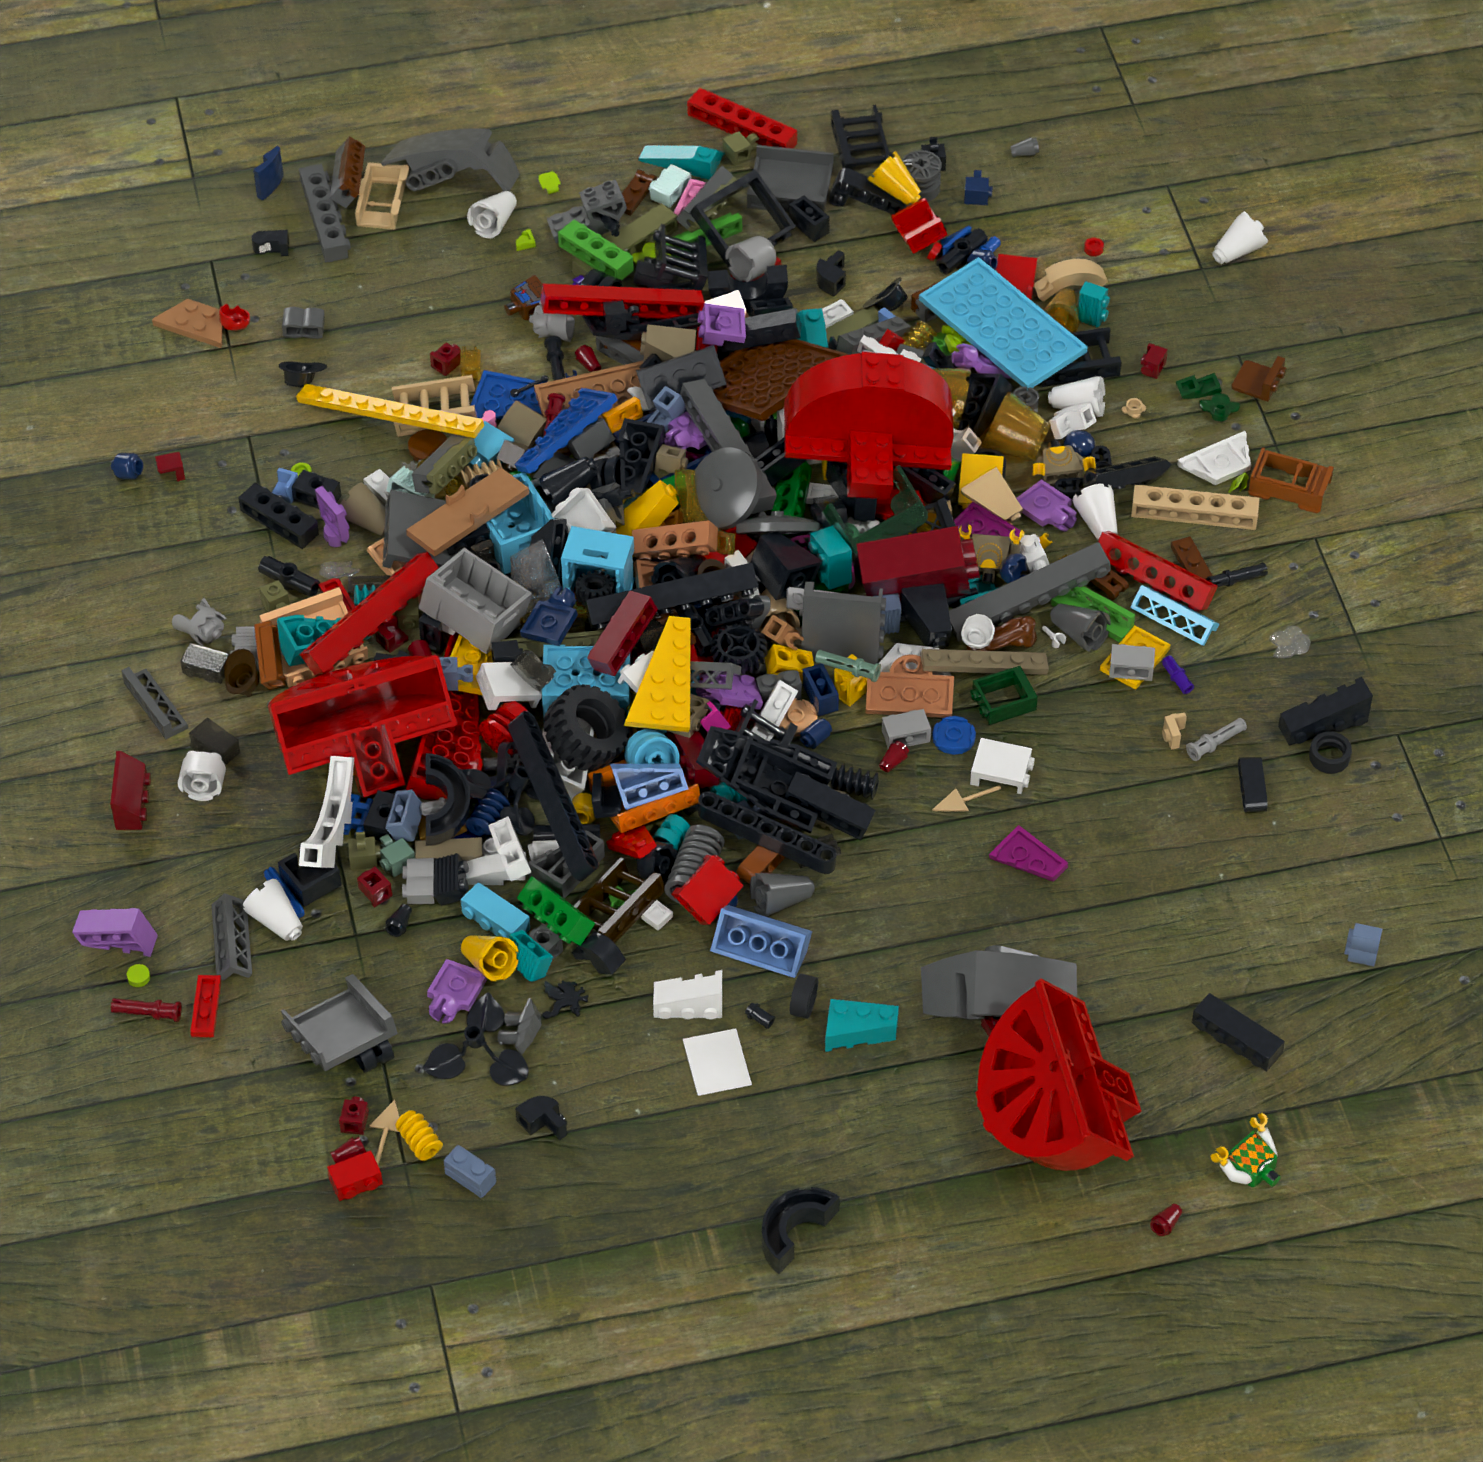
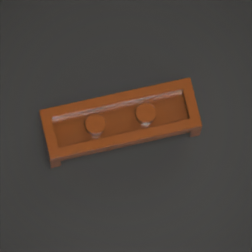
M270 620L254 624L261 684L269 690L285 686L284 680H286V677L283 675L278 626L273 625Z

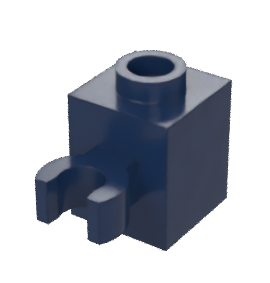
M974 170V177H966L964 204L988 205V198H992L993 186H989V178L981 177L982 170Z

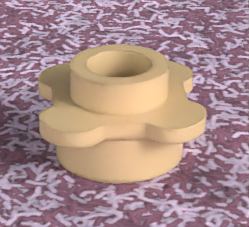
M1137 398L1129 399L1126 402V406L1122 407V412L1134 419L1139 418L1141 412L1146 410V406Z

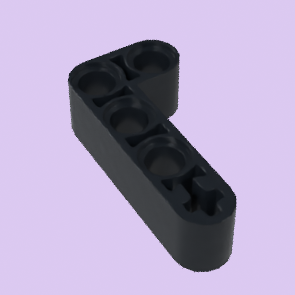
M843 168L839 171L828 199L833 206L841 207L844 206L848 197L892 215L908 207L905 203L871 183L867 179L869 176L848 168Z

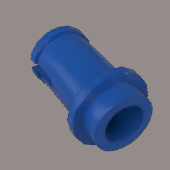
M995 236L990 237L986 244L981 245L979 249L994 252L1001 245V242Z

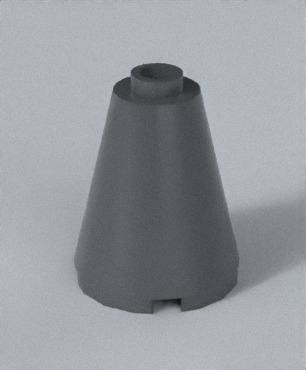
M1060 603L1053 607L1050 613L1051 621L1088 652H1091V649L1097 650L1108 636L1109 632L1106 631L1107 624L1111 625L1110 616L1103 611Z
M760 872L755 873L756 876H752L750 881L751 899L756 900L757 906H753L757 914L765 917L811 898L812 893L815 891L814 883L808 876Z

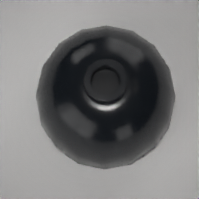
M655 841L656 847L649 854L641 859L636 858L637 871L644 880L648 879L653 872L660 874L665 886L678 852L673 849L674 845L670 843Z

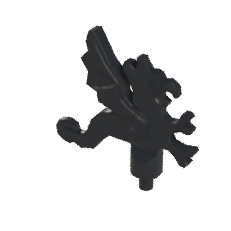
M562 980V984H558L557 988L545 981V993L556 1002L553 1011H545L542 1016L545 1019L555 1017L561 1008L569 1006L571 1012L578 1017L581 1011L578 1002H588L589 995L580 996L585 993L583 987H580L578 992L574 991L575 987L573 986H578L576 982L571 983Z

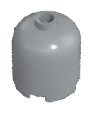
M755 236L729 246L725 257L729 259L731 267L728 269L732 276L738 281L744 280L749 282L764 274L767 266L775 265L776 251L767 238Z

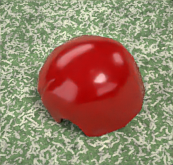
M228 304L220 307L219 319L225 329L238 331L245 329L250 324L249 312L240 308L239 305H236L235 308H229Z

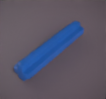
M273 867L266 869L264 877L267 881L277 879L298 918L305 915L303 907L276 869Z

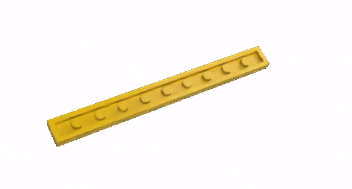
M310 384L304 385L296 396L298 403L476 438L484 427L483 419Z

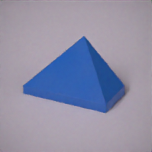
M967 226L940 240L942 256L954 247L955 240L965 238L971 233L972 227Z

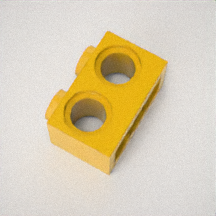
M776 644L772 645L767 657H765L767 674L778 675L783 671L796 670L799 672L802 684L803 669L814 666L811 651L801 649L795 651L790 647Z

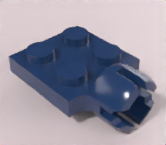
M559 586L554 589L548 600H538L520 631L521 636L560 646L578 616L577 610L573 608L577 601L575 594L565 587L562 594L559 595L563 588Z

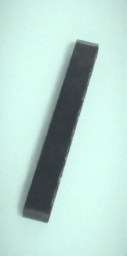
M523 711L508 724V730L570 873L576 880L584 881L599 868L598 860L535 717L530 712Z

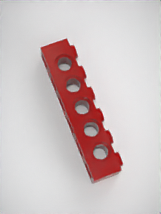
M699 88L687 101L689 116L727 133L734 134L739 131L745 139L750 134L755 133L759 138L755 142L761 146L793 149L797 145L796 129L710 91Z
M1111 531L1101 533L1098 542L1109 559L1110 564L1116 567L1115 570L1123 574L1129 573L1133 575V579L1140 583H1149L1152 585L1151 588L1160 593L1164 591L1170 594V598L1177 602L1184 601L1188 603V607L1192 610L1208 609L1218 587L1217 585ZM1116 548L1121 552L1119 559L1115 556ZM1134 558H1137L1139 561L1138 568L1133 565ZM1152 567L1157 570L1156 577H1153L1151 574ZM1170 576L1175 579L1174 587L1169 583ZM1189 585L1194 590L1192 596H1190L1187 592V588Z

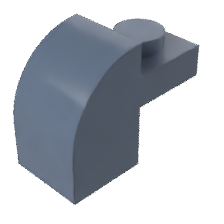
M665 386L653 400L657 410L647 422L664 425L666 433L669 430V422L684 413L685 403L681 395Z

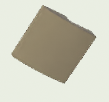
M516 400L502 418L497 429L512 437L515 442L532 448L535 439L542 436L547 418Z

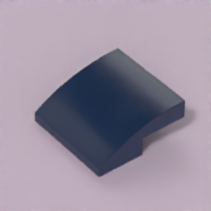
M279 146L264 154V162L253 169L257 197L262 201L274 192L284 176Z

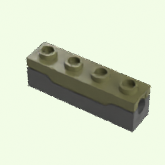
M721 166L678 215L676 220L688 229L690 233L701 229L689 212L696 204L738 179ZM728 200L706 211L707 217L712 220L718 213L716 208L721 209Z
M452 434L412 473L415 492L438 494L477 456L474 438Z

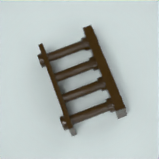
M620 857L574 907L587 917L595 909L610 915L611 917L604 924L591 919L595 922L592 929L616 943L665 892L664 883L661 875L653 872L646 880L630 874L625 860ZM624 880L639 888L631 895L615 887ZM609 895L625 901L619 909L602 902Z

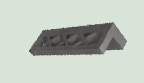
M690 661V688L732 690L733 675H741V666L733 663ZM699 674H707L709 678L704 683H700L696 678ZM718 675H726L725 684H719L715 678Z
M130 667L121 670L125 686L165 740L188 729L186 721L146 668L135 674ZM145 677L148 682L144 686L139 680ZM148 692L157 693V699L154 700ZM159 706L168 707L167 714H164ZM169 720L178 721L180 725L172 728Z
M225 893L211 905L216 973L221 975V980L224 981L233 973L249 978L252 975L248 915L243 909L245 908L243 906L245 900ZM232 904L239 907V915L234 910ZM234 921L241 928V933L234 926ZM236 939L241 944L243 951L235 944ZM237 958L243 963L244 968L237 966Z

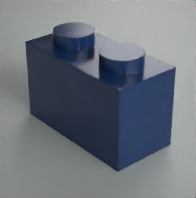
M824 664L804 668L803 687L811 703L814 705L818 717L838 711L839 694Z

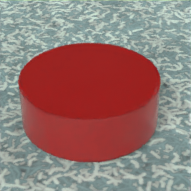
M1099 238L1087 239L1084 244L1085 253L1093 257L1100 256L1104 251V242Z
M936 241L926 259L934 261L942 248V244Z

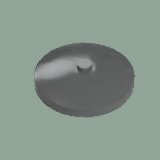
M724 447L713 451L700 462L692 475L688 490L689 506L697 521L709 520L718 527V530H727L736 527V524L747 519L759 500L762 487L761 471L756 460L743 450L734 447Z
M771 511L770 516L753 518L736 524V534H770L777 531L781 534H801L820 530V523L802 517L784 515V511Z

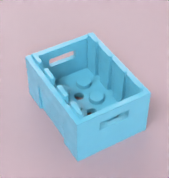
M524 472L513 475V477L529 488V494L486 522L490 531L488 546L495 555L496 562L500 564V569L504 575L528 565L531 537L549 520L555 519L551 516L552 513Z
M571 526L561 556L563 591L566 587L573 592L577 577H580L582 573L587 575V571L594 573V570H598L600 574L602 569L605 570L603 571L605 575L609 574L610 578H613L614 594L633 590L636 585L635 577H633L632 558L634 553V537ZM575 603L573 608L577 610L578 615L588 616L586 609L577 607Z
M544 645L543 717L548 707L566 689L574 685L581 686L585 684L590 685V687H599L601 691L610 693V697L616 698L620 708L624 709L626 712L625 718H627L631 704V687L626 682L620 685L617 681L621 676L620 671L628 664L631 666L630 654L616 676H611L595 671L589 663L587 656L594 646Z

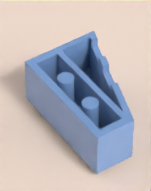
M679 763L610 764L625 810L688 790L685 776Z

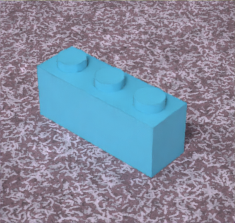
M479 882L461 898L464 916L475 920L484 930H489L496 936L509 938L511 933L520 930L527 933L530 930V919L527 914Z

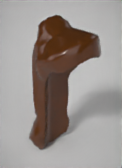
M1031 616L1009 619L995 628L993 639L988 646L976 649L966 645V650L997 651L1010 645L1024 648L1033 647L1037 641V634L1034 629L1036 621Z

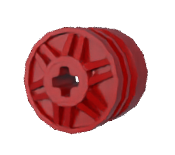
M516 701L502 703L494 714H490L479 725L482 738L496 753L502 742H514L508 730V724L523 711H527ZM508 749V754H513V749Z

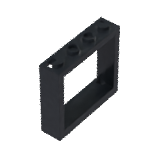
M756 169L696 204L689 212L728 268L731 265L729 259H726L725 256L729 247L705 212L750 185L781 229V231L768 238L774 247L780 239L785 241L792 236L791 232L796 227Z

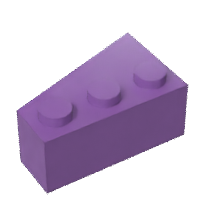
M136 908L82 910L79 912L72 932L82 946L109 950L110 947L123 948V953L130 954L131 950L143 952V956L148 957L151 956L158 936L140 909Z

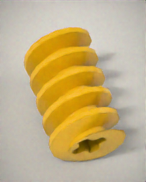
M409 1110L396 1121V1129L410 1146L414 1155L421 1161L430 1159L442 1149L443 1143L438 1140L436 1134H433L434 1130L429 1127V1123L424 1120L422 1114H416V1111Z

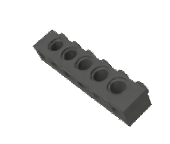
M322 164L299 168L300 182L325 263L347 259L348 250H351L349 238L344 237L346 236V229L344 224H340L342 217L340 211H336L338 209L337 202L330 199L332 184L328 185V182H330L328 171L323 170Z

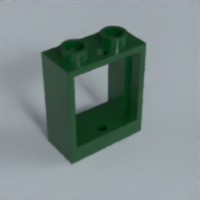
M1021 666L973 680L972 690H970L973 702H977L981 717L986 718L989 725L1037 710L1038 696ZM1014 685L1021 700L992 709L984 694Z

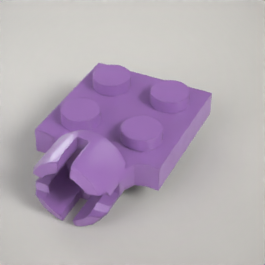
M958 344L956 347L959 352L954 351L952 353V362L959 368L970 369L974 367L980 374H1002L1005 378H1010L1008 374L973 345Z
M687 411L669 422L668 429L670 431L665 434V445L677 446L685 450L688 447H695L699 450L707 445L702 433L696 427Z
M1042 479L1016 498L1023 508L1022 513L1042 527L1046 524H1052L1061 531H1068L1067 527L1072 528L1077 520V512L1070 507L1071 499Z
M321 486L315 489L321 518L326 524L323 529L324 538L329 543V546L340 547L341 541L347 543L349 540V525L345 520L347 514L344 507L336 503L333 494L330 491L327 492Z
M705 673L699 675V678L703 679L699 682L704 683L709 676ZM718 675L715 679L719 684H725L726 675ZM733 675L732 690L696 688L697 696L709 700L717 699L721 705L743 707L745 704L749 705L756 699L758 703L755 709L760 710L763 704L755 679L749 675Z
M446 959L427 991V997L433 999L429 1006L430 1016L438 1022L442 1015L445 1014L442 1023L446 1024L454 1019L458 1011H469L486 983L487 978L477 969Z

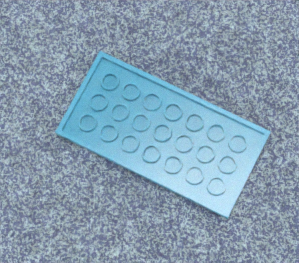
M979 257L919 295L920 302L1019 385L1027 387V391L1029 387H1035L1087 353L1088 347Z

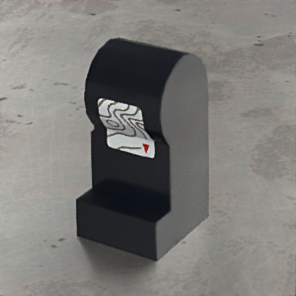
M288 230L258 231L252 235V247L256 254L262 255L269 252L280 253L281 256H289Z

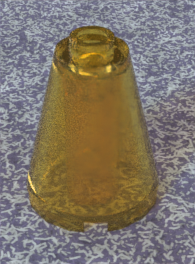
M1062 289L1043 310L1070 333L1076 332L1079 327L1077 295L1071 289Z

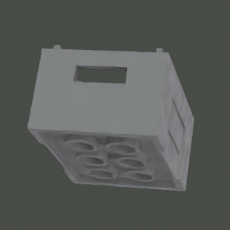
M463 548L426 579L419 609L433 619H438L469 640L470 644L487 654L491 651V642H501L502 639H505L524 622L532 593L466 548Z

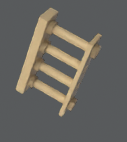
M472 375L392 387L395 402L408 404V401L420 400L421 407L429 408L428 398L440 397L441 410L439 411L477 418L475 406H469L468 392H475ZM460 394L461 407L449 409L448 395ZM394 422L398 437L412 435L426 429Z

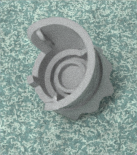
M540 301L539 305L535 307L534 315H530L529 319L530 323H533L534 332L539 334L538 338L557 336L561 340L570 342L575 327L574 317L567 314L543 313Z
M205 598L201 600L200 604L196 605L198 611L191 620L181 614L174 615L172 618V627L190 634L201 647H203V643H212L221 636V631L224 629L222 620L227 619L220 612L211 608Z

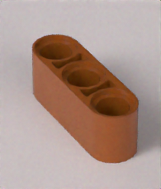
M758 845L740 864L736 874L750 884L752 876H756L755 873H771L785 857Z

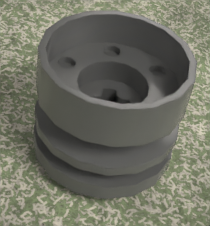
M924 150L912 151L906 154L902 161L921 190L919 193L921 198L919 200L923 198L927 202L933 200L940 193L941 161L939 157L932 152Z

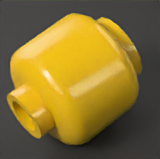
M588 793L576 794L572 798V803L581 824H591L595 820L592 795Z

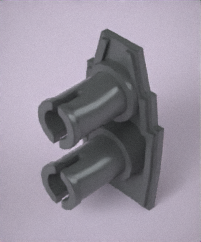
M531 998L528 999L523 1012H506L505 1014L506 1026H518L517 1031L500 1030L498 1033L500 1045L515 1044L520 1055L530 1046L542 1025L541 1014Z

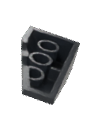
M969 374L962 390L964 401L963 405L960 406L962 416L958 422L957 430L961 431L969 427L979 438L1007 404L1014 388L1002 374Z
M624 418L619 433L622 492L633 488L635 495L642 496L655 470L656 454L662 444L665 445L666 433L664 425Z

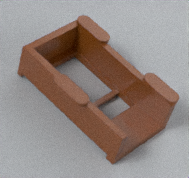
M1262 448L1250 477L1248 494L1265 500L1270 499V497L1297 503L1299 509L1319 513L1328 483L1332 481L1334 467H1324L1275 452L1265 451V448ZM1264 466L1283 470L1294 475L1292 483L1261 476ZM1298 476L1309 478L1305 487L1295 485Z

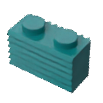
M1085 281L1079 291L1077 321L1084 322L1085 324L1088 323L1089 325L1092 324L1096 328L1100 326L1102 321H1106L1109 313L1106 308L1110 301V296H1107V288Z
M523 930L511 933L508 939L512 940L518 947L516 957L518 959L517 970L523 974L525 979L532 982L544 978L551 965L553 956Z

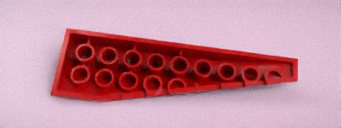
M457 632L454 635L450 634L443 657H450L459 636ZM448 691L457 725L420 736L406 790H413L417 797L423 799H439L440 797L446 799V795L440 788L435 785L426 784V753L443 756L451 760L459 769H476L481 771L478 694Z

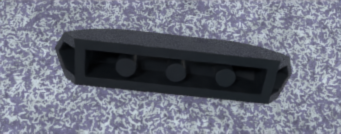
M1152 456L1089 470L1083 476V482L1085 487L1095 484H1104V487L1111 485L1113 491L1115 489H1123L1129 484L1141 485L1144 483V485H1149L1160 479L1172 464L1166 459Z

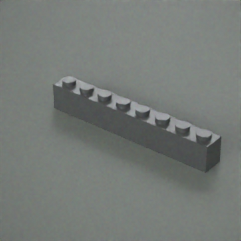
M701 379L683 383L680 395L684 400L685 409L702 433L711 451L713 452L724 447H734L752 456L747 444L740 437L739 431L735 429L729 415L722 408L721 402L717 400L713 389L706 380ZM762 471L760 497L751 514L772 510L777 497L775 489L771 487L766 475Z
M1099 542L950 610L952 632L957 641H961V630L966 619L975 614L987 616L992 620L993 625L1007 622L1019 613L1029 612L1034 606L1044 605L1058 595H1066L1075 587H1083L1095 578L1106 576L1111 571L1110 561Z

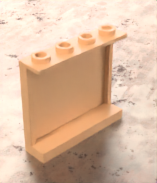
M338 587L259 616L260 623L270 620L273 625H277V619L286 616L304 615V618L316 619V616H322L324 620H336L337 618H343L348 611L343 602L342 592ZM362 644L356 649L352 648L348 652L349 656L333 664L334 669L332 671L353 664L363 663L368 659L367 646L364 647ZM281 652L283 675L286 677L285 681L288 688L323 674L314 675L307 664L289 667Z

